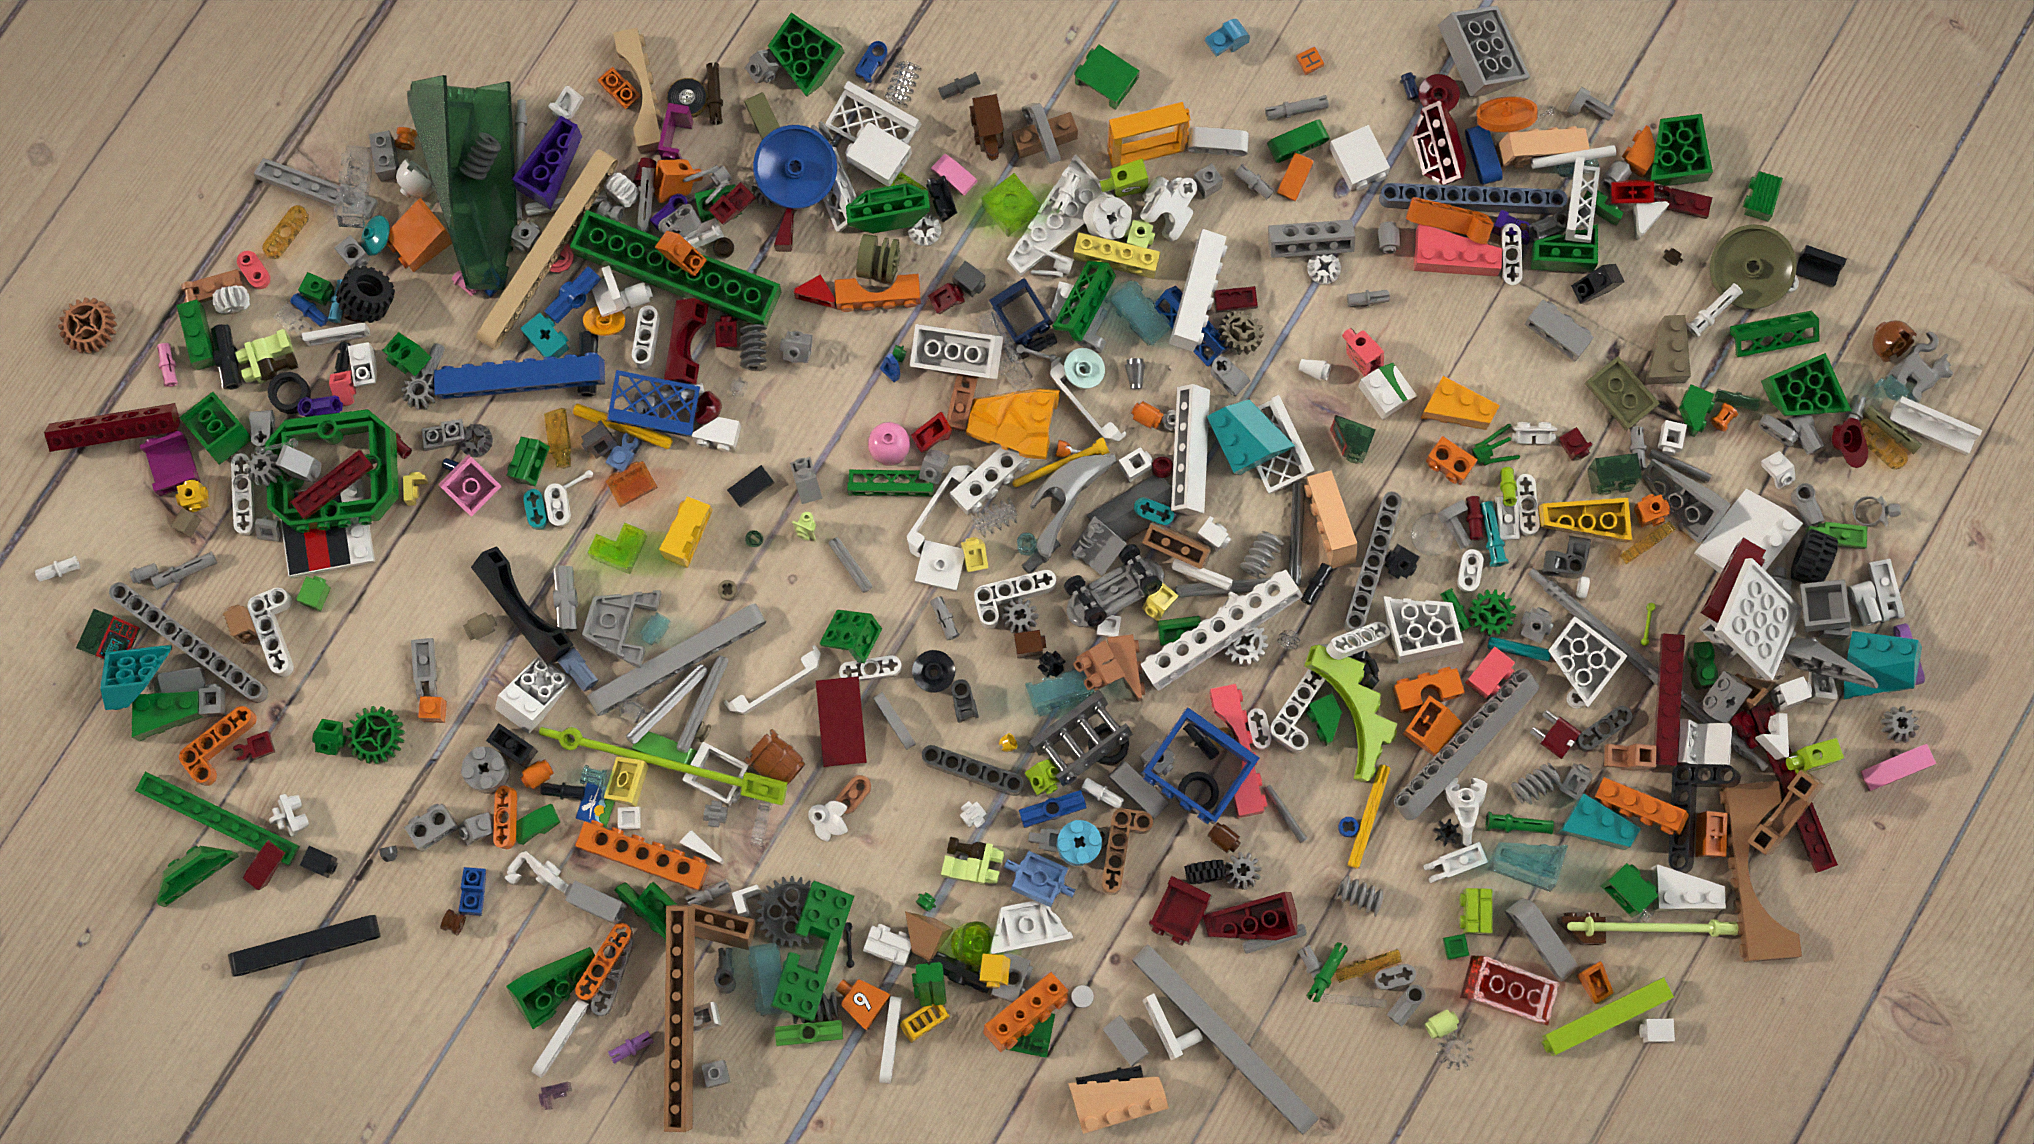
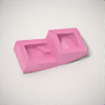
M946 154L931 167L933 173L939 177L945 175L949 186L963 196L978 182L971 173Z

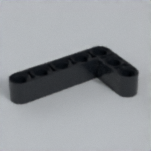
M1679 764L1673 769L1671 805L1686 810L1689 816L1680 835L1673 833V835L1669 834L1668 861L1672 869L1688 873L1693 868L1697 787L1732 788L1740 783L1741 775L1732 766L1727 764ZM1689 771L1688 778L1681 780L1682 772ZM1706 771H1710V778L1706 781H1703V774ZM1732 771V778L1729 781H1725L1724 775ZM1687 792V800L1680 802V795ZM1685 835L1686 842L1679 846V837ZM1684 857L1685 864L1682 867H1677L1678 859Z

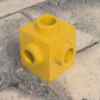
M188 480L183 482V485L177 486L176 501L179 506L190 512H198L203 508L209 507L207 487L203 486L200 482Z

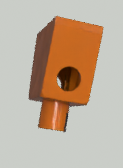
M686 159L658 160L653 187H655V192L653 193L658 202L669 201L675 194L689 195L693 182L702 181L703 176L684 182L683 179L702 172L701 169H693Z

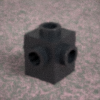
M1397 543L1394 550L1388 552L1384 566L1390 569L1388 573L1399 579L1402 576L1407 579L1408 576H1412L1416 571V563L1420 557Z

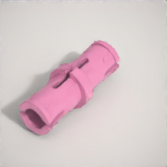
M158 344L157 349L160 359L158 366L162 370L164 386H176L178 384L175 373L176 362L172 358L171 344Z

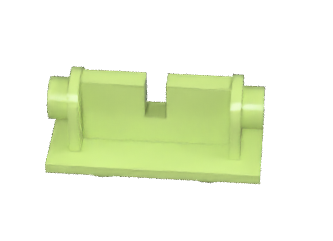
M804 512L798 522H792L795 532L798 533V537L804 540H816L814 534L816 524L813 521V515L810 512Z

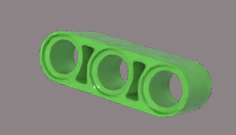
M650 731L636 744H633L631 748L638 752L688 765L691 764L698 752L692 748H689L687 753L677 750L678 742Z

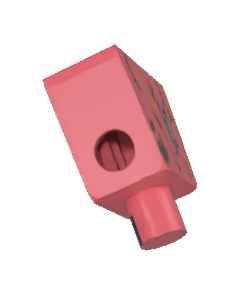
M1350 328L1343 333L1342 337L1346 340V353L1364 377L1377 368L1384 366V351L1364 330L1356 334Z

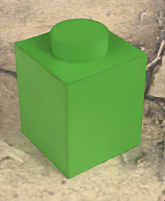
M306 576L296 600L304 606L322 611L331 587L321 577L314 576L312 579Z

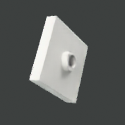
M925 540L915 582L957 592L964 564L963 549Z

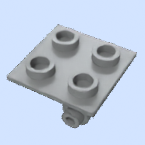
M1094 516L1071 547L1072 557L1076 560L1082 558L1103 576L1127 543Z

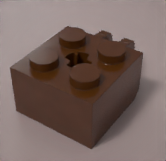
M997 94L972 98L973 106H969L975 145H980L981 152L986 151L987 159L991 161L998 159L999 148H1002L1004 145V126Z

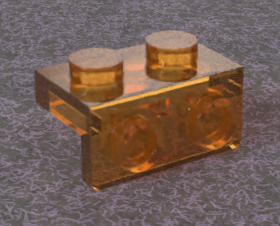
M644 461L634 462L628 466L627 470L621 473H613L606 480L620 508L658 488Z

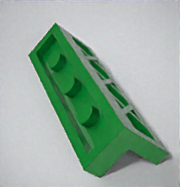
M1087 261L1052 325L1054 330L1068 331L1074 341H1082L1116 278V274L1109 263ZM1092 268L1097 269L1095 273L1088 276ZM1089 283L1087 289L1083 290L1082 292H1079L1081 287ZM1080 300L1079 304L1071 309L1072 304ZM1071 316L1068 324H1062L1063 320Z
M1811 310L1730 326V334L1735 339L1736 356L1743 357L1819 342V318ZM1813 328V336L1805 338L1802 336L1806 329ZM1785 333H1794V336L1789 341L1784 342L1781 340ZM1767 336L1774 338L1769 345L1763 346L1760 343ZM1751 340L1754 342L1748 349L1742 350L1741 341Z
M849 469L847 491L849 496L933 497L934 483H916L915 481L919 478L920 470ZM854 475H863L868 481L853 482ZM877 476H885L889 480L887 483L873 482ZM899 476H906L910 482L895 483L894 481Z

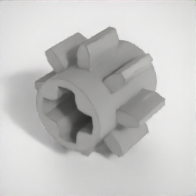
M712 800L711 805H705L703 821H709L708 826L719 828L720 823H726L728 807H722L723 802Z

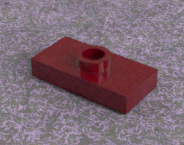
M1255 286L1222 289L1213 292L1216 313L1258 308Z

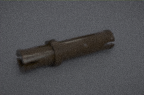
M711 62L706 64L709 97L707 107H709L710 124L715 125L716 121L717 125L723 123L721 110L723 100L720 93L719 64L714 62L712 69Z

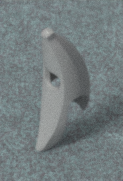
M1113 453L1109 456H1082L1069 461L1051 474L1041 485L1030 504L1031 510L1046 497L1056 499L1060 503L1061 509L1036 542L1040 555L1045 558H1051L1057 535L1066 517L1075 505L1077 496L1112 465L1117 463Z

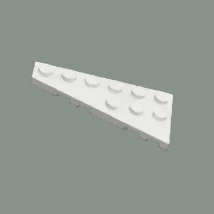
M1076 154L1007 258V262L1020 276L1047 256L1034 250V246L1052 252L1086 225L1083 220L1085 207L1090 201L1100 196L1115 197L1110 191L1102 193L1100 180ZM1070 172L1075 173L1072 181H1074L1076 175L1081 177V181L1075 189V196L1073 200L1069 201L1064 215H1059L1061 206H1059L1056 213L1052 210L1059 196L1058 191L1064 186Z

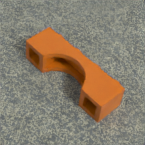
M919 274L897 275L894 284L889 289L878 293L863 289L858 284L856 278L836 279L835 295L837 310L851 312L859 308L869 311L875 309V307H883L884 309H893L901 305L907 308L915 307L917 304H921Z

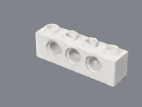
M1000 447L950 492V498L967 516L970 513L975 514L982 508V503L987 498L990 500L998 493L997 489L1004 484L1006 486L1014 478L1013 475L1018 470L1021 472L1030 464V458L1020 456L1018 451L1011 448L1007 451ZM1004 460H1011L1013 465L1006 468L1001 463ZM988 474H995L997 479L990 482L986 480V476ZM973 488H979L982 492L978 496H973L970 491Z

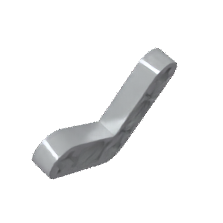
M1031 103L1023 106V116L1027 124L1035 125L1049 164L1060 161V154L1042 105L1040 103Z

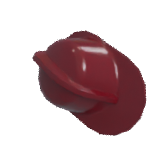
M1849 418L1843 424L1833 426L1832 444L1834 448L1843 453L1848 465L1853 468L1862 467L1868 459V446L1859 420Z

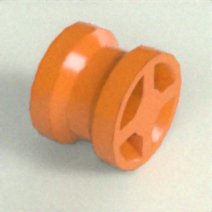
M398 127L396 131L398 137L394 145L403 150H414L416 145L414 139L417 137L416 130Z

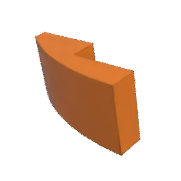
M613 66L597 80L607 93L625 110L641 97L635 88L627 80L625 81Z

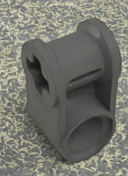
M963 679L956 680L952 684L951 692L958 723L972 717L979 718L969 683ZM964 685L967 688V693L961 696L955 693L956 687Z

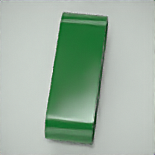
M1318 119L1271 139L1267 142V146L1275 162L1280 163L1292 158L1295 153L1302 154L1326 143L1330 137L1321 119Z

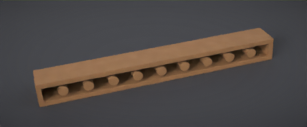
M695 905L666 906L664 1132H687L693 1129Z

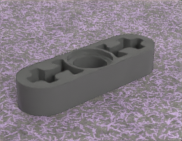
M1618 706L1588 727L1576 739L1578 748L1582 751H1590L1615 734L1632 720L1631 710L1626 706ZM1617 711L1620 713L1625 712L1626 716L1624 719L1626 721L1621 719L1614 725L1612 720L1619 715ZM1600 723H1607L1609 725L1610 732L1608 734L1600 733L1598 729ZM1595 733L1597 737L1590 741L1591 746L1582 743L1584 740L1583 736L1588 738Z

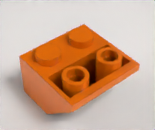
M1429 695L1402 735L1435 756L1455 736L1463 723L1448 707Z

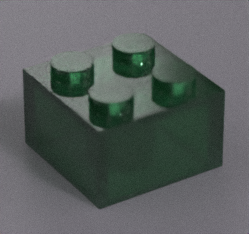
M1638 453L1595 458L1587 469L1591 494L1608 495L1611 491L1619 490L1620 493L1630 492L1642 478Z

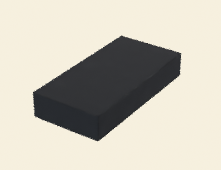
M760 465L727 489V491L741 508L774 484V481L763 466Z

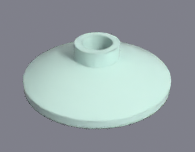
M1078 348L1070 352L1066 357L1064 372L1067 379L1073 385L1082 389H1089L1097 386L1102 381L1105 374V365L1102 358L1095 351L1088 348ZM1079 368H1083L1085 374L1081 373Z

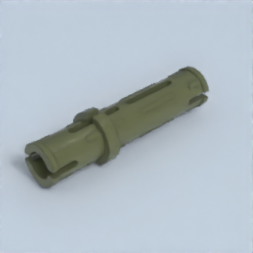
M1872 405L1863 413V417L1870 420L1878 428L1891 436L1896 444L1900 443L1912 452L1913 455L1922 446V443L1907 433L1908 430L1905 428L1904 430L1901 429L1889 418L1872 407Z

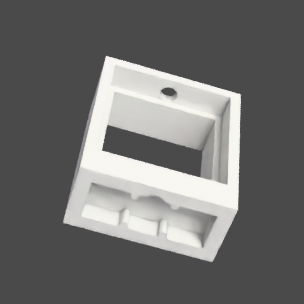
M702 742L690 764L703 768L709 755L712 754L741 769L738 778L743 779V775L751 769L746 763L705 742ZM685 773L682 779L689 786L728 806L736 803L741 795V791H739L741 787L733 785L728 796L725 797L696 782L698 776Z

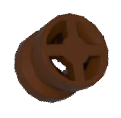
M448 909L442 919L440 929L444 931L450 930L452 934L458 936L465 924L466 915H457L453 910Z

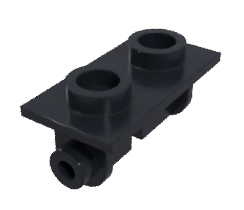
M943 175L936 181L935 178L928 179L926 186L931 197L935 198L933 204L936 216H939L942 222H945L957 214L946 177Z

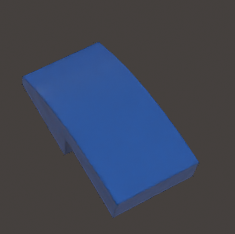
M464 867L460 887L462 893L459 914L482 916L486 869Z

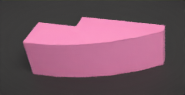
M1925 744L1864 769L1860 773L1870 792L1931 767L1936 762L1928 745Z

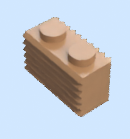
M234 605L223 613L229 632H231L230 635L236 640L246 644L259 639L247 608Z

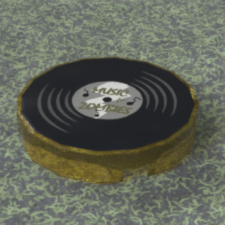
M682 78L670 86L667 91L666 100L667 103L689 106L692 118L704 112L707 106L708 95L700 81L693 78Z

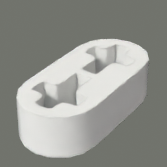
M1255 708L1248 713L1247 725L1252 735L1253 747L1258 750H1264L1271 743V733L1266 713L1259 708ZM1255 713H1257L1258 717L1262 716L1263 718L1260 720V727L1258 728L1256 722L1251 721ZM1258 731H1261L1263 738H1267L1264 745L1256 742V739L1259 737Z

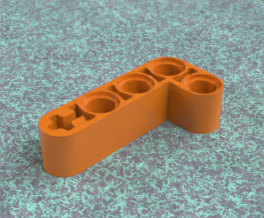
M1417 197L1412 198L1406 215V219L1411 222L1465 234L1470 240L1480 244L1488 243L1494 225L1490 217L1484 213Z
M239 706L180 751L179 760L193 780L204 786H210L216 781L217 773L209 763V760L252 728L257 721L256 714L247 707ZM243 714H246V716H245V717H246V720H245V721H243V717H242ZM230 726V733L223 736L224 728ZM213 740V746L210 749H206V742ZM195 753V760L188 763V756ZM208 770V776L201 780V772Z

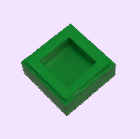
M1465 934L1442 938L1447 960L1470 956Z

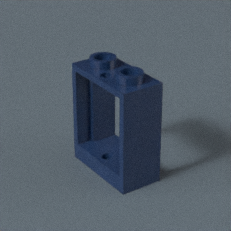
M1025 278L989 300L1017 345H1026L1033 340V336L1038 333H1045L1051 328L1050 325L1053 324L1050 316ZM1028 292L1044 320L1018 336L1002 308Z

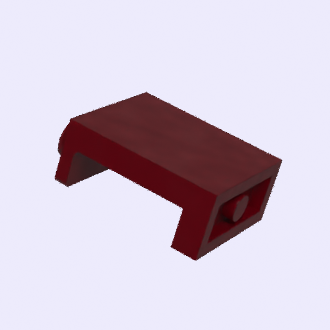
M1171 876L1162 900L1152 920L1150 919L1149 926L1152 927L1151 931L1160 936H1163L1164 933L1171 936V941L1183 946L1184 943L1190 945L1212 899L1211 894Z

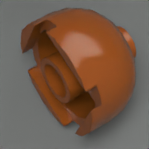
M1899 320L1887 323L1882 322L1875 329L1876 332L1873 336L1872 346L1883 362L1891 361L1889 357L1894 354L1898 358L1905 353L1914 343L1912 337L1917 336V334L1905 322Z

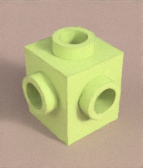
M1142 219L1133 220L1132 225L1124 235L1125 238H1128L1126 244L1147 248L1148 244L1152 245L1155 233L1152 232L1153 225Z

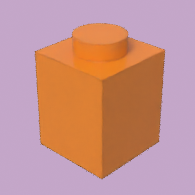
M420 696L418 718L423 722L445 723L447 701L442 697Z

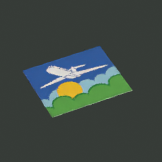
M587 781L583 801L581 800L576 819L590 823L591 820L603 823L604 827H607L615 801L604 798L606 786Z

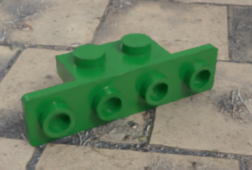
M626 882L617 886L614 891L618 894L619 898L629 904L634 909L635 914L643 918L654 932L659 933L666 942V906L678 904L655 882L650 883L641 895Z

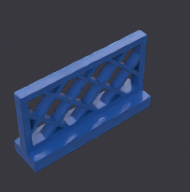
M616 370L606 421L691 437L700 386ZM619 376L628 377L633 385L623 391L618 384ZM642 381H649L654 388L646 395L638 387V384ZM664 385L671 386L675 392L667 399L658 390ZM635 387L641 398L631 403L625 393ZM617 388H618V390L620 391V394L616 396ZM685 389L695 390L693 399L686 404L679 393ZM656 391L662 402L653 408L646 397ZM623 395L629 406L623 410L615 409V400ZM677 395L684 406L674 412L667 401ZM644 399L651 410L645 414H640L634 405ZM692 403V408L690 410L688 405ZM662 404H665L671 412L666 418L659 417L655 412V409ZM629 408H631L634 412H630V411H626V410H628ZM686 408L690 414L689 423L681 422L676 413Z

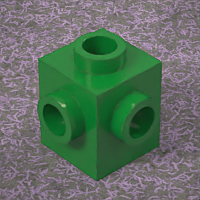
M321 719L312 736V742L315 743V752L337 755L340 748H343L346 742V735H343V722Z

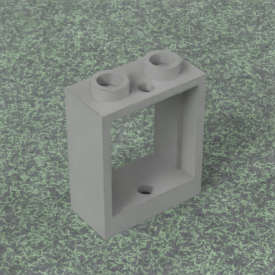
M576 880L573 884L570 883L565 891V896H567L565 901L614 925L621 923L628 909V906L623 902Z

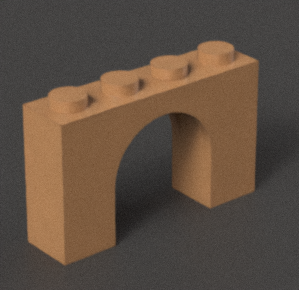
M1800 770L1787 787L1789 792L1783 802L1764 824L1758 826L1747 842L1763 854L1772 855L1825 784L1807 771Z

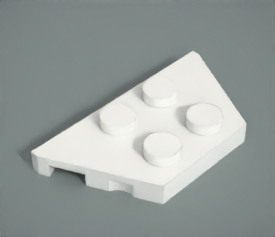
M1030 901L1004 906L999 911L990 954H1000L1071 940L1073 935L1065 929L1060 918L1051 911V907L1042 903Z

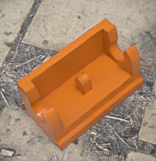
M1712 811L1697 813L1695 857H1711L1712 859L1726 857L1727 813Z

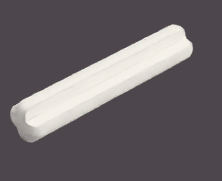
M1175 559L1172 564L1173 570L1222 589L1229 590L1232 586L1233 580L1210 570L1199 569L1179 559Z

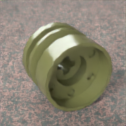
M863 234L858 251L856 276L858 278L871 279L874 271H878V281H883L886 272V282L893 283L900 263L899 239H893L889 248V238L885 237L882 246H878V236Z

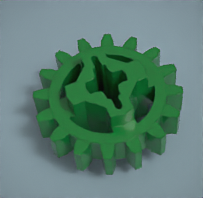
M1488 589L1485 590L1484 596L1478 593V600L1473 599L1471 602L1475 607L1468 609L1469 612L1473 613L1469 620H1475L1472 627L1476 628L1479 626V633L1481 634L1485 630L1489 637L1492 632L1499 636L1500 630L1506 633L1508 631L1507 626L1511 627L1514 624L1510 619H1515L1516 617L1515 613H1511L1516 606H1510L1509 604L1512 598L1505 599V592L1497 595V589L1492 594H1490ZM1489 600L1488 605L1480 606L1482 602ZM1490 609H1493V612L1496 614L1494 617L1491 616ZM1505 620L1502 624L1495 626L1496 621Z

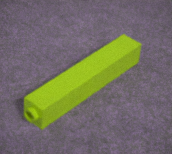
M1660 978L1543 1035L1544 1041H1542V1045L1547 1053L1555 1056L1674 998L1665 978Z

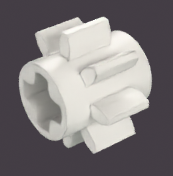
M968 801L961 807L963 812L960 814V817L969 828L972 825L978 828L985 822L983 817L986 815V812L977 801L974 804Z

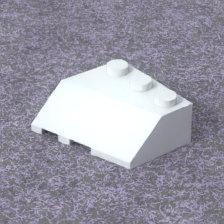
M1383 597L1387 626L1390 629V637L1398 664L1461 651L1463 640L1453 603Z
M1575 616L1548 650L1587 708L1627 657L1625 653Z

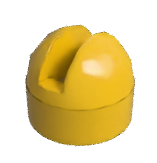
M1011 733L1004 735L999 740V745L1002 744L1003 746L1001 750L1004 752H1011L1018 747L1017 741Z

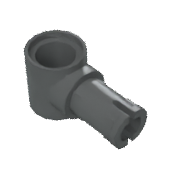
M719 948V967L716 968L714 982L719 992L728 994L736 987L734 968L732 967V948H726V954L724 948ZM725 977L731 979L728 985L723 986L719 984L721 979Z

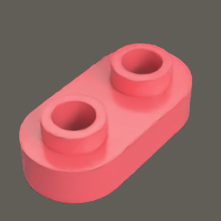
M252 251L241 252L237 257V265L248 282L255 289L266 288L271 278L260 259ZM246 258H250L248 263H244ZM261 274L259 279H255L256 275Z

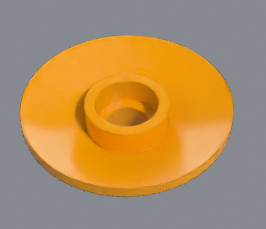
M595 306L585 312L583 324L593 334L609 336L620 332L624 328L625 316L619 311L602 317L598 306Z

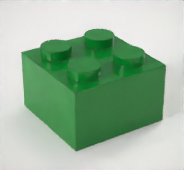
M1626 863L1619 867L1600 886L1632 918L1640 914L1659 895L1655 892L1657 890L1650 881H1645L1640 876L1641 872L1633 864L1629 865Z

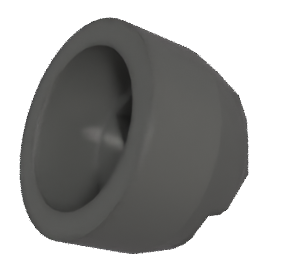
M397 846L379 849L381 858L385 862L394 861L398 853Z

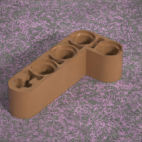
M1119 808L1113 813L1102 878V889L1106 894L1115 895L1120 891L1129 833H1148L1153 826V818L1149 813ZM1119 814L1125 815L1128 819L1127 823L1124 825L1118 824L1115 820L1116 816ZM1146 818L1149 821V826L1141 828L1138 826L1137 820ZM1121 836L1124 839V844L1122 846H1115L1112 842L1113 837ZM1111 858H1119L1121 865L1118 868L1111 867L1109 865ZM1111 873H1120V876L1115 874L1114 883L1118 884V886L1109 889V885L1105 883L1110 881Z

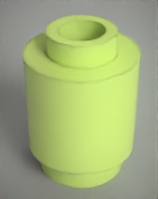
M1446 1009L1429 1018L1428 1022L1424 1025L1432 1039H1440L1458 1029L1457 1024L1459 1020L1454 1011L1449 1012Z

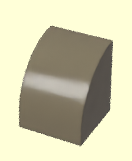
M181 508L170 527L191 538L202 520L194 513Z

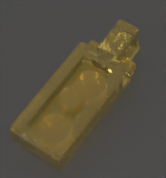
M559 408L545 413L544 418L548 446L550 447L549 454H552L553 459L556 460V467L565 469L571 467V457L569 456L571 455V443L566 409Z

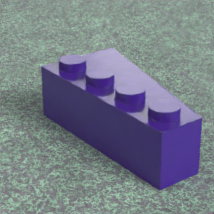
M560 116L512 178L517 191L550 210L582 139L577 124Z

